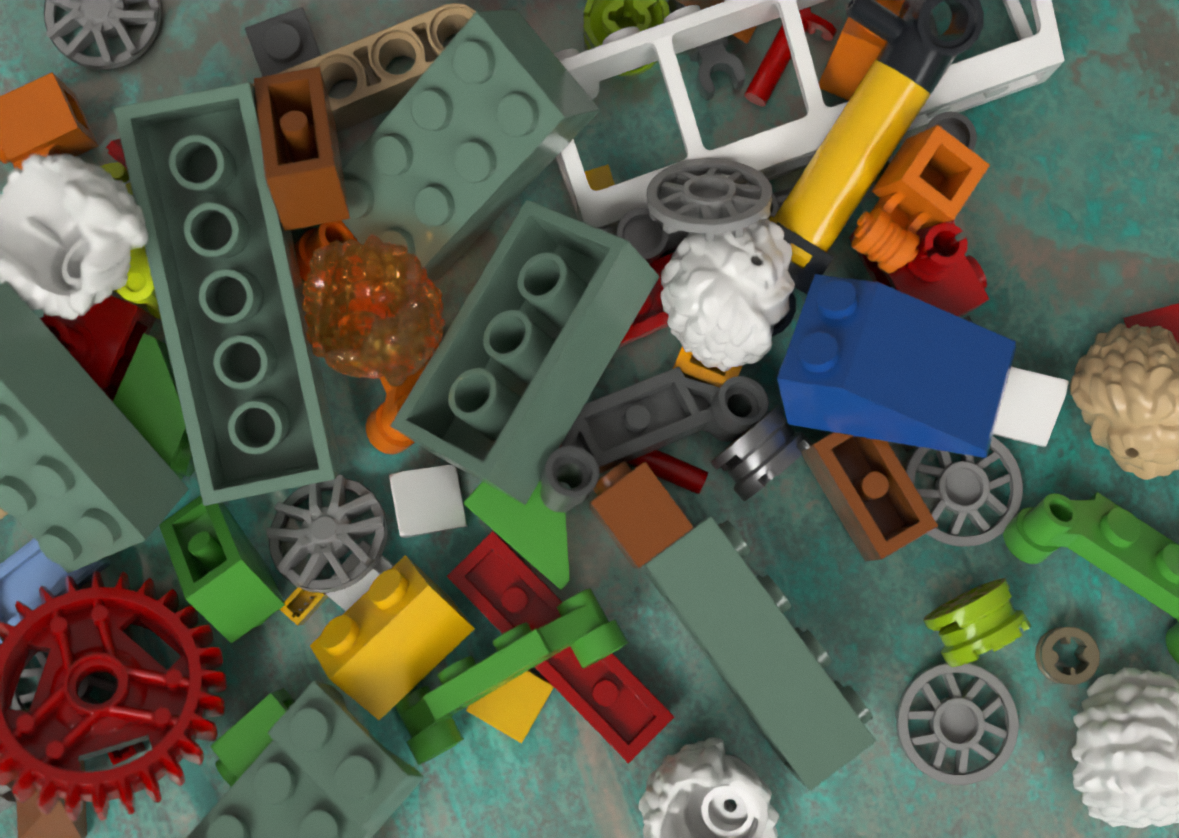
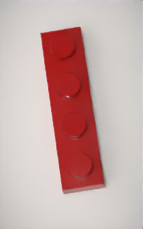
M494 531L446 576L502 634L526 622L533 631L561 617L556 607L563 603V601ZM568 647L535 666L547 681L628 764L674 718V715L613 653L583 669L571 647Z

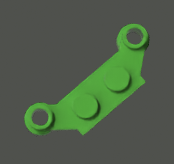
M1096 492L1088 500H1069L1061 494L1052 493L1047 495L1035 507L1024 508L1011 519L1003 532V538L1009 551L1019 560L1029 564H1039L1059 547H1067L1177 619L1178 623L1168 629L1165 641L1170 655L1179 664V545L1099 492Z
M591 588L572 596L558 605L556 608L561 615L560 618L533 631L527 622L509 630L492 642L497 650L495 654L476 664L472 655L452 664L437 674L442 684L433 691L430 690L428 685L403 697L395 705L411 736V739L406 743L418 766L437 757L464 740L452 717L454 714L562 650L571 647L581 667L584 669L629 643L616 619L609 622Z

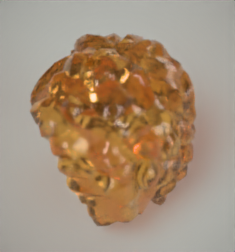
M372 234L363 245L353 239L345 241L344 244L336 240L327 246L316 249L309 262L311 271L308 273L307 282L302 289L305 297L302 302V309L306 312L304 316L308 328L306 335L308 342L312 345V354L324 358L328 367L338 373L357 378L367 377L371 379L384 376L391 386H401L407 377L412 376L426 366V363L431 359V355L434 354V348L442 341L443 327L446 321L442 317L444 303L442 302L443 294L441 290L428 278L426 268L421 266L417 256L408 253L407 247L392 242H382L378 236Z

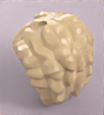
M1120 323L1107 333H1098L1094 344L1090 346L1087 354L1078 360L1069 387L1073 400L1077 407L1082 410L1081 414L1084 422L1091 426L1092 440L1095 444L1108 449L1110 455L1125 472H1132L1143 480L1152 479L1157 476H1169L1174 470H1179V343L1175 340L1172 332L1162 328V326L1149 328L1137 324L1127 328L1126 325Z

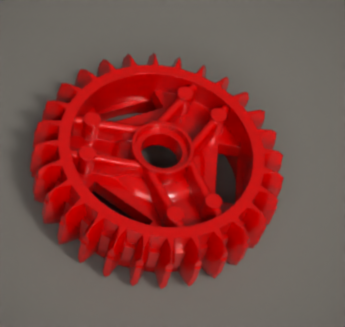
M95 571L92 575L90 588L79 590L73 577L67 576L65 579L66 594L55 597L45 586H41L39 593L42 605L34 610L23 602L16 601L15 607L21 621L16 626L0 621V638L3 641L0 645V785L4 786L17 779L12 787V793L16 800L21 803H25L40 790L37 806L41 813L46 815L51 813L60 798L65 799L66 813L69 819L73 821L78 820L84 802L93 803L99 820L102 821L107 819L109 801L114 799H120L126 812L133 815L136 806L134 794L141 790H145L155 803H159L162 800L158 780L165 775L177 785L183 786L185 777L179 762L185 759L197 765H202L204 753L195 740L215 742L218 736L217 726L206 718L223 717L225 714V701L222 697L213 695L223 692L227 688L224 671H214L222 666V652L219 647H208L214 640L213 631L209 624L195 627L199 620L198 611L190 605L177 612L179 599L178 593L174 589L169 590L160 599L155 600V584L150 577L146 579L137 592L132 591L128 574L124 571L120 574L115 587H105L101 574L98 571ZM130 624L146 628L154 632L176 651L180 658L166 670L123 631ZM38 651L49 653L29 712L11 709L12 699L26 665ZM94 672H107L118 680L115 694L109 700L100 704H89L81 700L78 696V688L82 680ZM150 740L152 749L129 763L107 770L82 771L80 761Z

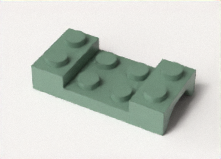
M313 681L267 732L273 741L187 838H372L425 777L416 768L386 749L347 710L343 695L334 686Z

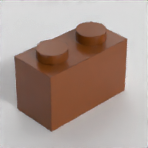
M320 66L254 78L265 178L284 231L350 219L336 123Z
M833 432L809 446L807 450L801 451L804 460L865 562L882 560L938 527V524L888 441Z
M625 461L602 476L593 489L597 497L590 501L589 508L633 569L643 566L694 528L646 462L639 465L633 471Z

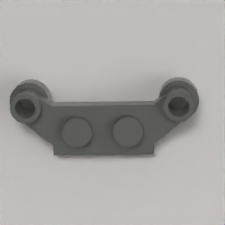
M676 367L586 403L566 435L561 447L549 456L541 474V499L550 510L567 512L589 497L598 482L600 473L610 470L624 461L629 462L700 431L709 432L720 441H734L741 434L753 428L766 415L769 406L767 393L757 381L748 377L737 376L730 378L720 388L686 378L680 367ZM558 481L568 484L571 489L561 486Z

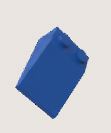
M815 274L777 377L788 425L987 458L1016 351V341L880 282Z

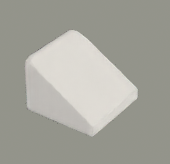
M1011 367L993 435L1046 447L1067 394L1069 381Z
M451 464L389 474L400 537L409 538L467 527L456 466Z

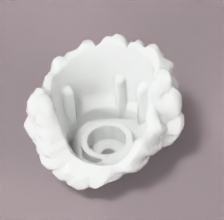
M32 154L22 163L23 170L14 168L9 173V182L3 188L2 194H0V283L2 284L7 281L31 310L42 309L46 315H60L61 318L74 320L79 315L83 316L89 311L93 304L101 303L105 298L110 297L112 291L120 289L126 284L128 280L127 273L131 267L129 264L131 259L130 251L142 248L148 243L145 218L141 206L136 205L134 197L128 193L125 184L122 181L114 180L111 174L107 173L102 167L87 164L80 158H74L72 155L45 157Z
M760 219L744 227L743 237L735 238L730 231L715 233V241L706 242L703 233L689 232L688 236L678 245L676 252L673 253L672 258L661 272V285L664 289L660 297L663 311L669 314L667 324L671 328V333L680 341L685 352H692V355L702 362L705 367H717L721 371L726 372L731 367L743 366L746 363H757L772 347L771 338L774 332V325L789 311V295L792 293L795 285L788 272L792 258V248L783 239L784 231L776 223L769 221V219Z
M1127 667L1122 668L1115 674H1106L1099 677L1087 689L1088 698L1081 702L1084 711L1073 716L1074 723L1079 729L1076 734V744L1071 749L1074 760L1078 761L1077 767L1073 770L1072 774L1074 789L1083 792L1081 797L1082 803L1087 806L1089 816L1101 819L1112 827L1125 825L1133 828H1145L1152 824L1162 827L1172 823H1179V680L1161 671H1141L1137 668Z
M713 737L694 744H685L677 754L667 755L663 758L662 765L656 771L649 774L646 792L639 801V810L645 823L643 828L644 838H777L778 831L775 825L779 820V813L770 805L771 789L759 777L758 773L740 758L725 755L724 741ZM727 799L734 800L736 804H731Z

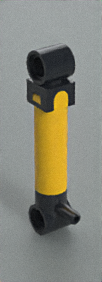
M875 0L849 1L846 7V15L886 41V44L776 215L772 216L770 214L768 217L769 221L776 223L784 231L783 239L791 245L792 258L788 272L795 283L794 287L808 294L814 275L824 274L834 258L828 253V250L957 54L968 50L978 40L984 24V11L980 0H904L899 16ZM945 1L952 13L951 23L942 35L935 37L929 26V17L932 10L939 3ZM793 291L789 295V311L774 325L772 337L783 332L792 322L796 312V298Z

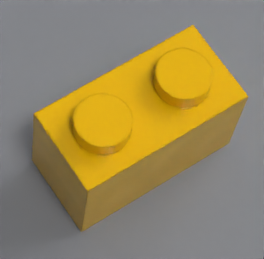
M405 555L391 569L382 572L373 581L370 589L345 613L332 619L310 647L329 680L377 720H380L475 628L451 597Z

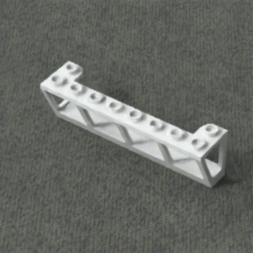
M724 0L720 4L703 10L698 5H691L672 12L664 19L663 24L643 31H640L638 27L618 30L606 37L603 45L579 53L577 49H565L554 53L592 100L599 93V81L658 61L687 153V157L683 161L595 191L588 184L573 139L555 159L578 221L616 236L618 224L626 213L637 208H648L647 188L650 181L661 171L687 161L702 159L734 161L758 170L769 181L806 168L848 103L845 102L834 107H828L824 104L799 10L827 0ZM1003 0L1019 41L951 64L907 131L928 124L932 118L940 113H959L1045 82L1065 61L1052 0H1030L1037 28L1035 35L1031 31L1020 1ZM931 13L929 26L932 34L938 37L933 13ZM781 17L807 115L798 120L714 150L705 149L676 54ZM698 173V174H694V175L699 176V175H704V174H706V173ZM721 173V176H724V177H727V178H728L729 176H731V175H727V174H722V173Z

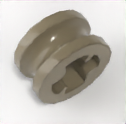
M1057 627L1048 630L1040 637L1036 645L1035 660L1038 669L1047 679L1055 683L1077 685L1086 682L1095 674L1099 666L1100 652L1096 641L1089 633L1075 627ZM1071 639H1073L1079 645L1074 655L1081 663L1076 670L1073 667H1063L1062 673L1055 667L1059 656L1052 648L1058 640L1060 644H1071Z

